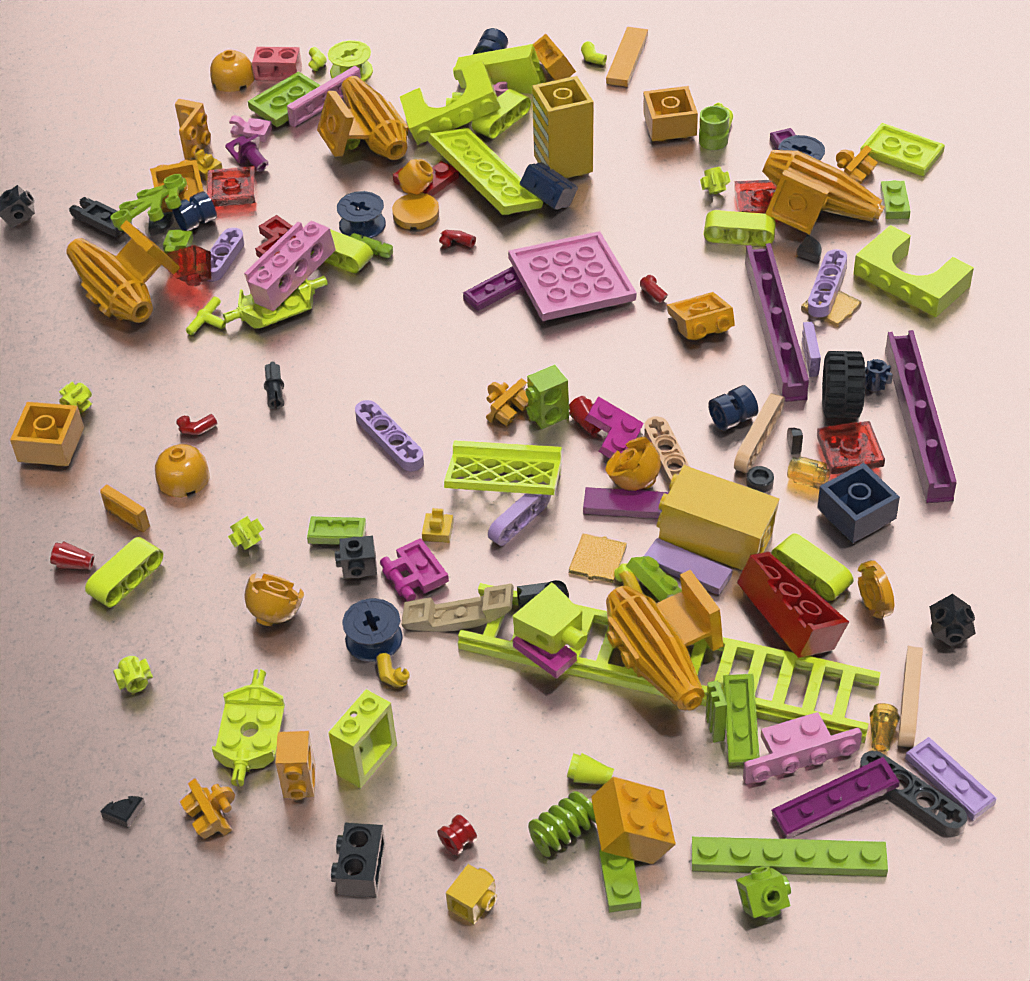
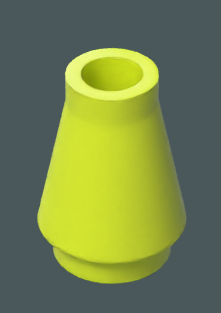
M573 753L567 777L574 779L573 782L604 785L612 778L614 768L608 767L584 753H581V755Z

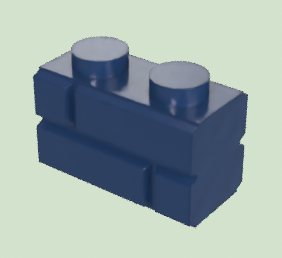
M543 162L529 164L520 181V186L555 210L569 207L578 190V186L555 170L550 169Z

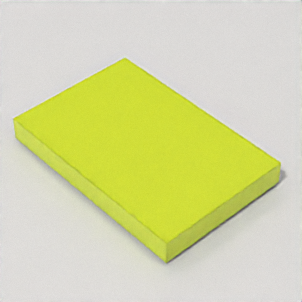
M881 123L860 147L861 151L866 145L869 146L872 150L868 156L924 177L944 152L945 144Z

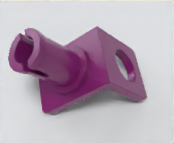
M258 134L248 139L245 136H240L226 143L225 148L239 165L249 160L258 172L264 171L269 166V161L259 152L260 137ZM239 144L238 152H236L234 147Z

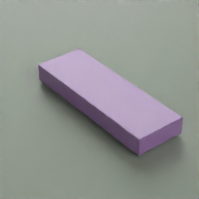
M659 538L655 539L644 555L654 558L664 572L680 578V574L691 570L705 590L717 595L722 592L732 577V569Z
M927 737L906 752L905 759L947 798L961 806L972 821L996 804L997 798L930 737Z

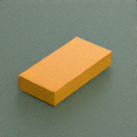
M108 484L100 489L105 509L141 532H145L150 527L144 507Z

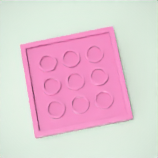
M600 231L508 250V259L542 321L636 301V290Z

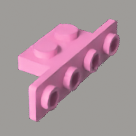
M818 712L761 729L760 737L769 755L746 761L744 763L743 780L745 784L763 782L770 777L782 773H793L805 766L819 765L828 759L841 755H851L860 749L862 732L859 728H855L831 736Z

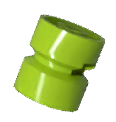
M708 106L699 113V144L703 148L719 150L728 144L730 115L727 109L721 106Z

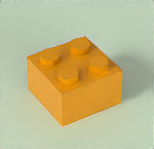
M689 86L643 91V115L652 141L697 136L698 112Z
M27 402L10 438L17 462L69 466L84 430L78 406Z
M613 776L591 796L602 852L654 864L676 845L664 790Z

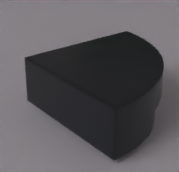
M173 212L163 213L164 217L158 221H151L149 218V235H157L169 229L174 222Z
M807 235L797 248L796 255L819 263L822 248L814 237Z
M790 427L787 429L791 454H800L803 443L802 430Z
M128 796V799L108 803L100 812L103 818L129 828L144 807L145 801L144 798L139 796Z

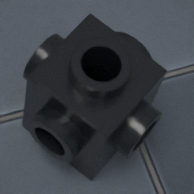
M16 185L12 189L3 192L0 196V217L12 228L23 221L29 220L35 214V200L31 193L27 190L24 191L20 186Z
M373 535L339 539L340 550L335 551L336 568L342 567L344 579L377 575Z
M952 593L929 606L932 622L931 631L937 639L953 647L976 634L974 626L975 615L971 606Z

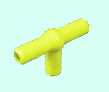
M214 296L203 309L197 312L195 319L186 328L187 334L194 335L204 323L211 324L219 329L225 328V320L212 315L221 304L220 298Z

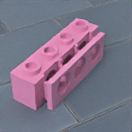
M312 220L304 227L301 222H297L244 273L254 302L274 311L336 250L330 228Z

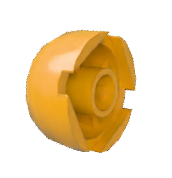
M229 49L215 56L210 66L211 83L216 85V89L224 92L240 91V87L245 84L246 88L254 82L253 66L250 59L244 53Z
M638 437L627 442L625 445L628 448L622 453L617 450L609 459L605 468L609 478L617 486L628 491L650 488L656 482V477L661 468L660 454L654 444L646 437Z
M177 444L166 448L159 455L155 464L156 482L160 490L171 497H187L186 493L194 490L196 494L208 484L210 479L208 462L205 456L196 447L188 444Z
M256 573L252 574L248 579L244 598L247 609L256 617V621L265 626L289 621L298 612L304 598L303 590L300 588L298 593L293 589L294 583L275 575L263 573L262 578H255Z

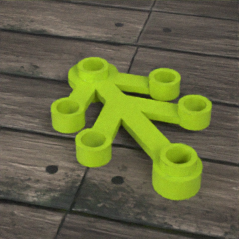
M173 174L164 179L165 185L139 191L136 194L137 200L123 202L119 205L120 210L111 215L110 218L114 227L123 231L120 226L126 220L131 223L133 218L149 207L151 208L147 213L151 221L162 219L164 217L161 209L163 198L169 194V197L165 199L168 209L178 208L182 204L178 195L184 191V187L187 185L186 179L182 178L181 174Z

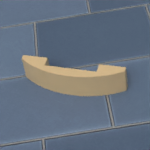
M512 583L487 587L484 589V596L435 604L431 597L405 602L401 625L403 628L410 630L445 632L473 628L492 622L512 610L514 586Z

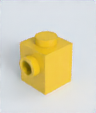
M467 864L446 891L448 910L475 925L485 911L488 912L492 909L497 900L493 876L483 868L477 869Z

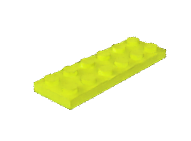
M469 128L429 134L428 142L502 215L542 208L543 201L520 186L521 178Z

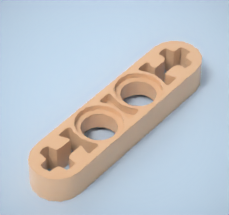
M770 393L736 454L733 466L735 470L747 473L752 468L782 413L785 397Z
M653 416L645 421L644 435L658 450L661 459L660 469L668 486H670L673 475H679L683 465L689 467L690 465L667 420L663 417ZM656 429H657L658 431H661V435H660V436H658V433H657ZM662 445H669L672 447V449L669 451L660 450L659 447ZM675 463L681 465V468L672 470L668 468V465Z
M907 646L898 746L914 747L923 656L922 647Z

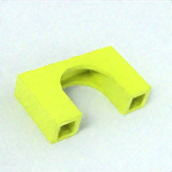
M482 60L461 69L466 81V89L463 95L450 105L439 108L430 107L420 87L399 96L409 130L417 145L428 141L430 133L453 130L501 109L491 78Z
M890 225L855 255L853 274L934 317L939 316L971 286L974 267L952 257L934 273L928 275L905 273L895 265L908 255L911 235Z

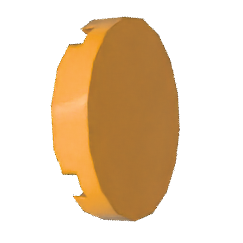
M410 193L401 196L392 206L393 220L397 225L405 229H410V227H416L417 229L429 227L438 220V201L424 193L417 195Z
M870 560L861 563L857 571L861 572L862 576L858 577L857 582L865 606L869 610L874 609L875 613L873 616L882 619L891 616L895 607L894 594L885 571L876 561Z

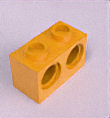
M546 33L533 43L539 62L554 80L569 78L577 72Z
M309 731L278 732L275 764L283 798L299 800L305 797H315L316 763Z

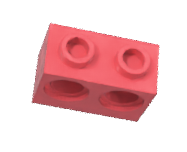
M256 46L252 60L255 80L283 81L298 71L301 72L300 47Z

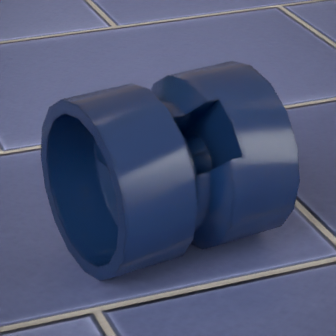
M497 28L486 29L481 35L473 54L506 49L509 44L506 34Z
M204 191L191 196L190 201L182 200V204L178 208L172 209L175 220L182 231H191L199 227V222L206 224L217 218L214 204Z
M740 385L728 391L727 394H721L710 399L708 402L709 414L714 424L722 431L738 425L740 421L744 422L757 416L759 412L756 397L746 385Z

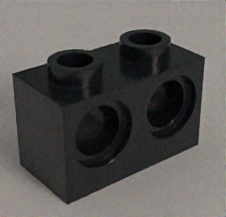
M345 823L343 835H338L336 841V853L339 854L338 863L333 862L331 868V882H336L338 895L377 898L386 843L383 825ZM364 844V846L362 847H355L357 845ZM354 872H360V873L357 874V875H350L351 873H354Z

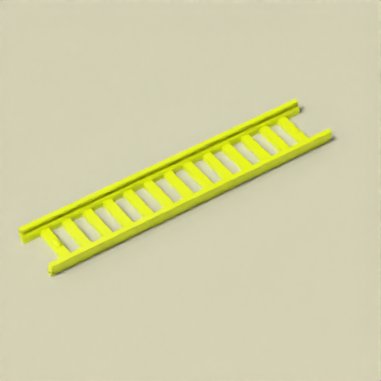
M480 583L478 587L480 596H484V589L492 587V585ZM513 590L512 604L518 605L517 591ZM575 604L582 613L581 632L587 638L593 623L607 625L606 632L609 631L607 611ZM505 615L487 623L483 635L464 630L459 632L458 649L541 668L513 647V639L516 635L513 634L511 641L496 638ZM605 634L596 661L581 657L584 646L579 651L572 647L569 648L577 654V661L564 674L664 696L644 677L638 678L632 668L627 669L626 666L609 664L614 648L611 646L607 634ZM723 637V647L717 649L718 651H723L714 680L720 682L723 693V675H730L736 655L752 658L748 674L753 673L755 694L765 661L780 664L782 666L772 701L755 697L757 718L783 723L818 712L815 711L824 674L841 678L832 715L822 712L818 713L830 735L859 728L862 732L861 742L865 743L869 723L845 718L853 682L878 686L881 672L811 656L798 658L793 652ZM704 639L692 644L694 647L690 658L697 676L699 675L706 649H711ZM794 668L812 671L802 708L785 704ZM701 685L704 690V697L700 705L706 706L707 686Z

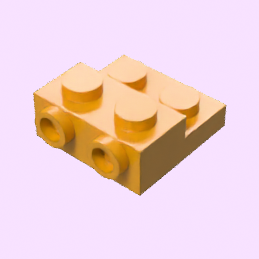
M183 160L176 164H163L150 168L154 188L165 185L164 179L173 174H181L182 178L186 179L187 185L184 187V191L178 195L181 201L184 199L190 201L191 196L203 191L197 160ZM169 194L162 200L161 209L163 213L172 211V209H168L165 202Z
M714 292L667 304L668 314L677 321L678 331L690 340L703 338L709 333H722L735 326L733 307Z

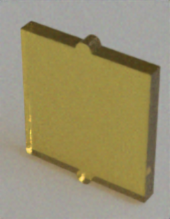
M821 289L820 291H830V290H829V289ZM839 290L830 314L819 318L839 327L848 317H852L853 312L862 304V301ZM808 299L801 305V309L807 312Z
M582 533L568 573L588 577L589 580L597 579L614 583V571L621 564L627 543L608 539L607 536L598 537Z

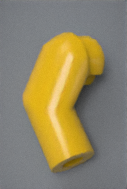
M387 653L379 654L376 657L380 680L395 688L407 685L410 678L409 671L404 668L401 672V667L393 669L391 656Z

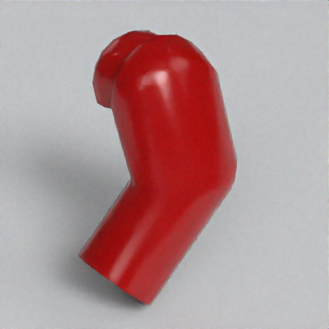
M445 229L440 233L439 243L447 247L452 244V240L470 248L476 243L475 236L461 230Z
M649 274L646 277H642L640 280L641 289L660 304L663 303L668 294L656 284L657 279L655 276Z
M209 414L197 422H191L190 417L186 415L176 420V424L179 426L178 430L182 434L201 435L218 425L213 414Z

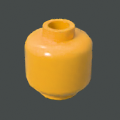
M411 159L398 174L401 189L408 194H421L433 181V169L430 164L422 159Z

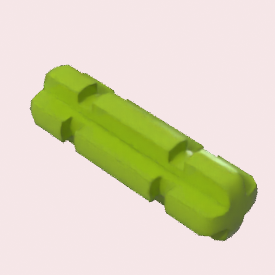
M356 233L350 236L366 243L372 249L374 255L380 254L381 257L387 259L393 255L394 251L391 244L385 242L382 244L381 241L366 236L362 238V235Z

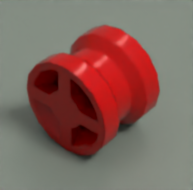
M459 814L452 818L449 826H442L437 831L442 844L454 855L460 854L463 851V846L467 843L472 844L477 840V834L473 826L466 818Z

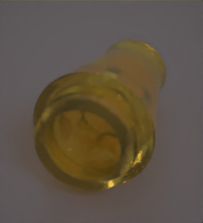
M878 703L869 712L872 737L871 747L876 751L886 752L890 750V744L900 720V715L895 706L887 703Z

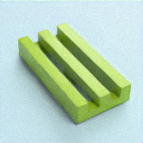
M717 680L707 682L705 719L709 723V731L712 733L713 743L721 742L725 739L727 702L721 684Z

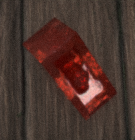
M192 245L167 253L180 266L178 271L172 274L176 279L186 282L189 286H199L201 282L211 280L210 251Z

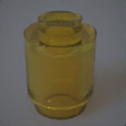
M803 456L799 458L793 457L788 466L787 477L793 479L794 483L819 489L822 484L829 481L830 469H827V463Z

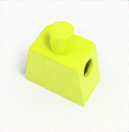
M553 583L548 585L513 615L514 635L551 654L557 653L566 644L579 651L587 642V636L581 632L582 613L580 609Z

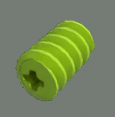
M573 791L568 795V798L561 799L558 805H552L548 812H542L538 819H532L528 824V829L536 848L546 857H550L551 854L548 847L551 846L558 852L561 849L559 839L568 845L571 842L569 832L578 838L581 835L579 825L588 831L591 828L588 819L590 818L596 823L593 805L583 794Z

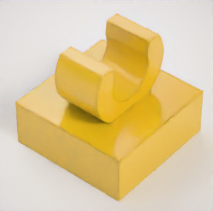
M203 149L195 153L200 178L207 181L223 170L222 162L213 158L211 154H205Z
M432 508V513L425 514L422 540L450 543L454 524L453 515L444 514V509Z

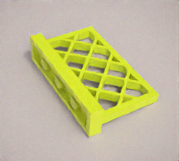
M454 440L452 445L453 454L444 479V488L555 495L558 477L562 471V447ZM474 471H479V472H480V473H477V474H475V475L472 474V472H474ZM503 472L507 473V474L504 475V476L498 475V474H501V473H503ZM530 474H533V475H534V476L531 477V478L526 477L527 475H530ZM488 478L491 479V481H482ZM545 482V483H547L548 485H543V484H538V483Z

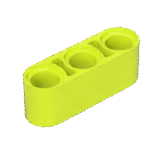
M512 89L505 91L497 97L501 109L472 121V129L490 139L496 138L528 113L531 106V99Z
M713 210L706 215L703 235L707 241L713 243L763 247L767 243H773L776 221L773 217L761 213Z
M330 229L336 250L324 262L354 274L358 273L373 258L372 249L362 241Z
M797 533L789 535L771 551L774 557L827 601L836 599L854 582L849 569Z
M141 537L134 538L88 579L85 592L109 608L114 607L160 566L164 557L163 551Z

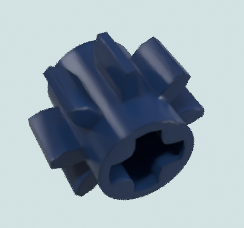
M880 359L868 360L865 367V387L873 392L885 390V385L892 383L893 374L890 372L891 366Z

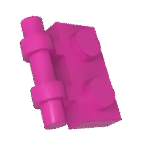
M421 538L396 549L398 559L391 561L386 556L379 562L385 577L393 581L395 584L394 589L407 602L415 600L416 594L413 589L418 586L423 593H427L449 582L448 573ZM407 570L410 575L404 578L401 572Z

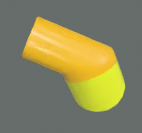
M623 563L615 569L614 576L619 582H623L624 586H628L643 594L637 577L626 567L627 563Z

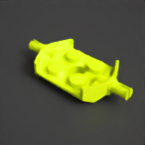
M324 275L314 280L306 279L274 311L256 304L251 294L245 296L241 289L238 307L223 313V318L226 323L240 318L253 328H263L312 309L315 290L327 286V280Z
M258 669L254 670L252 684L224 693L223 695L225 706L216 747L212 746L214 758L221 764L234 769L231 784L234 786H238V783L239 787L244 785L245 774L250 769L264 768L275 760L277 735L281 729L285 703L282 695L263 686L266 672L260 669V672ZM248 729L258 730V732L251 737H246L243 735V733Z

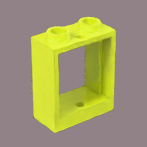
M367 689L328 732L336 775L360 789L397 746L391 702ZM351 714H357V716L351 717Z

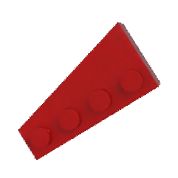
M770 552L750 555L737 584L798 658L835 650L849 621Z

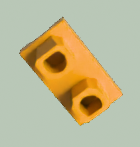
M867 145L856 157L852 150L846 149L840 150L835 157L837 167L843 168L846 174L860 184L867 175L869 176L878 162L868 156L872 149Z
M520 378L510 388L506 382L502 384L492 382L488 385L487 391L489 395L486 397V400L492 404L490 406L491 412L486 415V419L490 423L497 419L505 426H508L517 415V412L510 407L512 404L521 411H525L528 407V398L525 391L527 382Z
M194 778L188 783L191 792L179 802L191 817H194L200 811L204 812L201 817L192 823L195 831L204 839L217 831L224 836L227 835L232 829L221 809L224 813L231 811L232 807L230 804L235 799L233 790L228 786L220 787L219 784H214L210 791L207 787L202 788L199 781Z

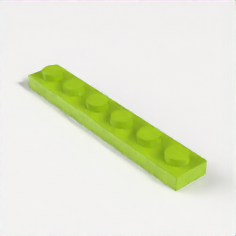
M692 836V871L751 873L755 868L768 866L781 874L887 876L886 842Z

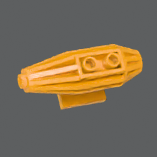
M350 76L342 82L341 91L346 105L336 91L327 92L317 131L334 157H343L348 139H364L374 153L391 160L400 159L405 155L409 127L392 103L387 101L383 95L358 76Z
M772 150L762 170L766 177L777 187L766 215L809 235L821 210L872 222L874 218L879 220L885 207L881 205L882 199L878 198L844 171L800 151Z
M127 220L120 228L131 237V240L116 256L83 238H77L70 242L66 249V254L82 281L81 285L88 291L85 296L96 305L100 303L101 305L98 309L110 318L113 315L120 321L125 319L140 323L147 320L152 314L153 306L148 287L145 283L161 265L172 274H175L180 268L153 241Z
M691 570L680 574L682 591L658 603L628 586L617 587L606 598L609 631L606 634L613 648L618 647L621 652L622 661L627 669L632 668L638 678L644 677L680 710L696 709L702 703L704 690L686 647L702 639L707 642L712 651L723 647L720 608Z

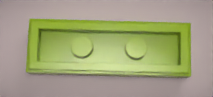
M753 673L723 675L724 696L727 702L726 730L729 766L744 765L746 761L760 757Z

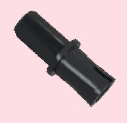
M272 361L264 367L266 378L264 389L267 391L268 407L274 409V401H276L277 409H280L284 406L282 391L284 389V381L281 379L280 365Z

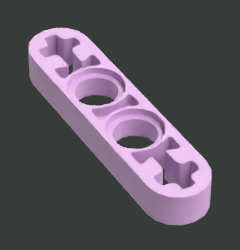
M833 249L825 254L808 298V312L811 316L825 317L830 314L847 269V253L845 251Z
M363 400L355 406L358 424L404 470L417 471L423 467L424 455L422 448L377 403L371 400ZM379 425L388 426V428L383 431L375 429ZM394 440L403 441V443L398 446H393L390 444Z

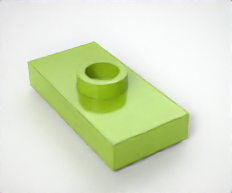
M311 516L307 534L308 544H340L339 539L365 536L366 518Z

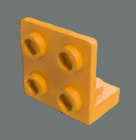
M178 99L175 102V108L180 127L179 135L184 158L190 161L196 160L195 153L201 149L204 150L211 141L207 114L205 113L203 103Z

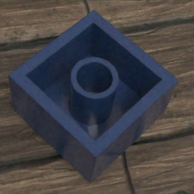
M863 462L819 487L817 509L854 543L897 519L900 496Z

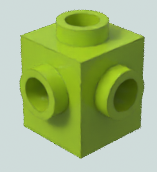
M768 866L758 867L751 871V875L736 879L743 910L753 918L759 916L773 917L780 914L781 909L791 906L788 897L791 894L790 883L785 875H782Z

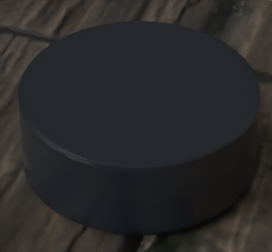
M764 466L751 468L747 472V487L763 493L771 490L774 485V473Z

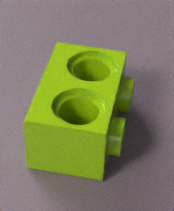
M554 364L528 375V388L525 391L528 398L526 411L532 422L535 421L541 429H545L568 419V379Z

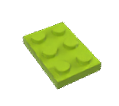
M298 71L248 100V108L278 127L289 120L287 105L321 85Z

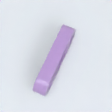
M228 228L222 232L200 264L204 280L214 282L223 277L245 244L241 229ZM220 253H228L225 256H217Z
M525 493L491 524L488 530V538L500 546L507 544L547 507L551 495Z

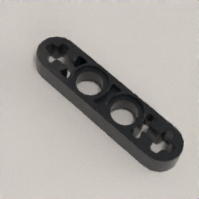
M872 750L862 755L859 768L884 757L896 777L907 783V788L891 790L885 793L887 796L946 836L955 837L963 833L967 822V814L961 806L885 754ZM928 797L933 801L934 805L928 808L922 807L917 803V799ZM953 817L957 819V822H956V821H952L951 823L946 822V818L949 819V820L952 819Z

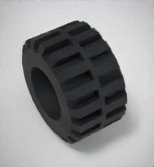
M827 351L824 357L822 376L823 412L829 418H859L863 411L865 398V360L861 351Z

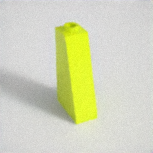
M533 44L458 57L453 68L454 78L458 80L462 89H466V81L461 69L480 60L483 61L493 85L505 81L507 82L508 90L512 89L519 93L532 94V85L546 83V78Z

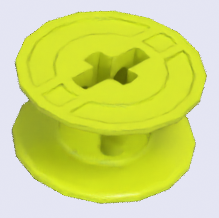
M355 40L342 41L332 46L327 53L328 60L333 64L330 69L332 79L353 66L360 69L361 80L366 81L373 73L372 64L367 61L371 56V49L366 43Z

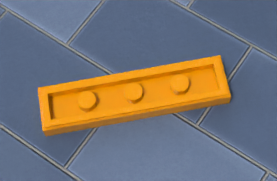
M627 26L606 76V84L628 87L647 40L648 29Z

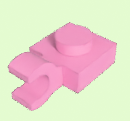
M236 115L232 116L229 124H235L231 128L230 133L234 135L243 134L246 139L258 134L260 137L259 142H266L272 130L271 121L249 118L248 122H246L243 118Z

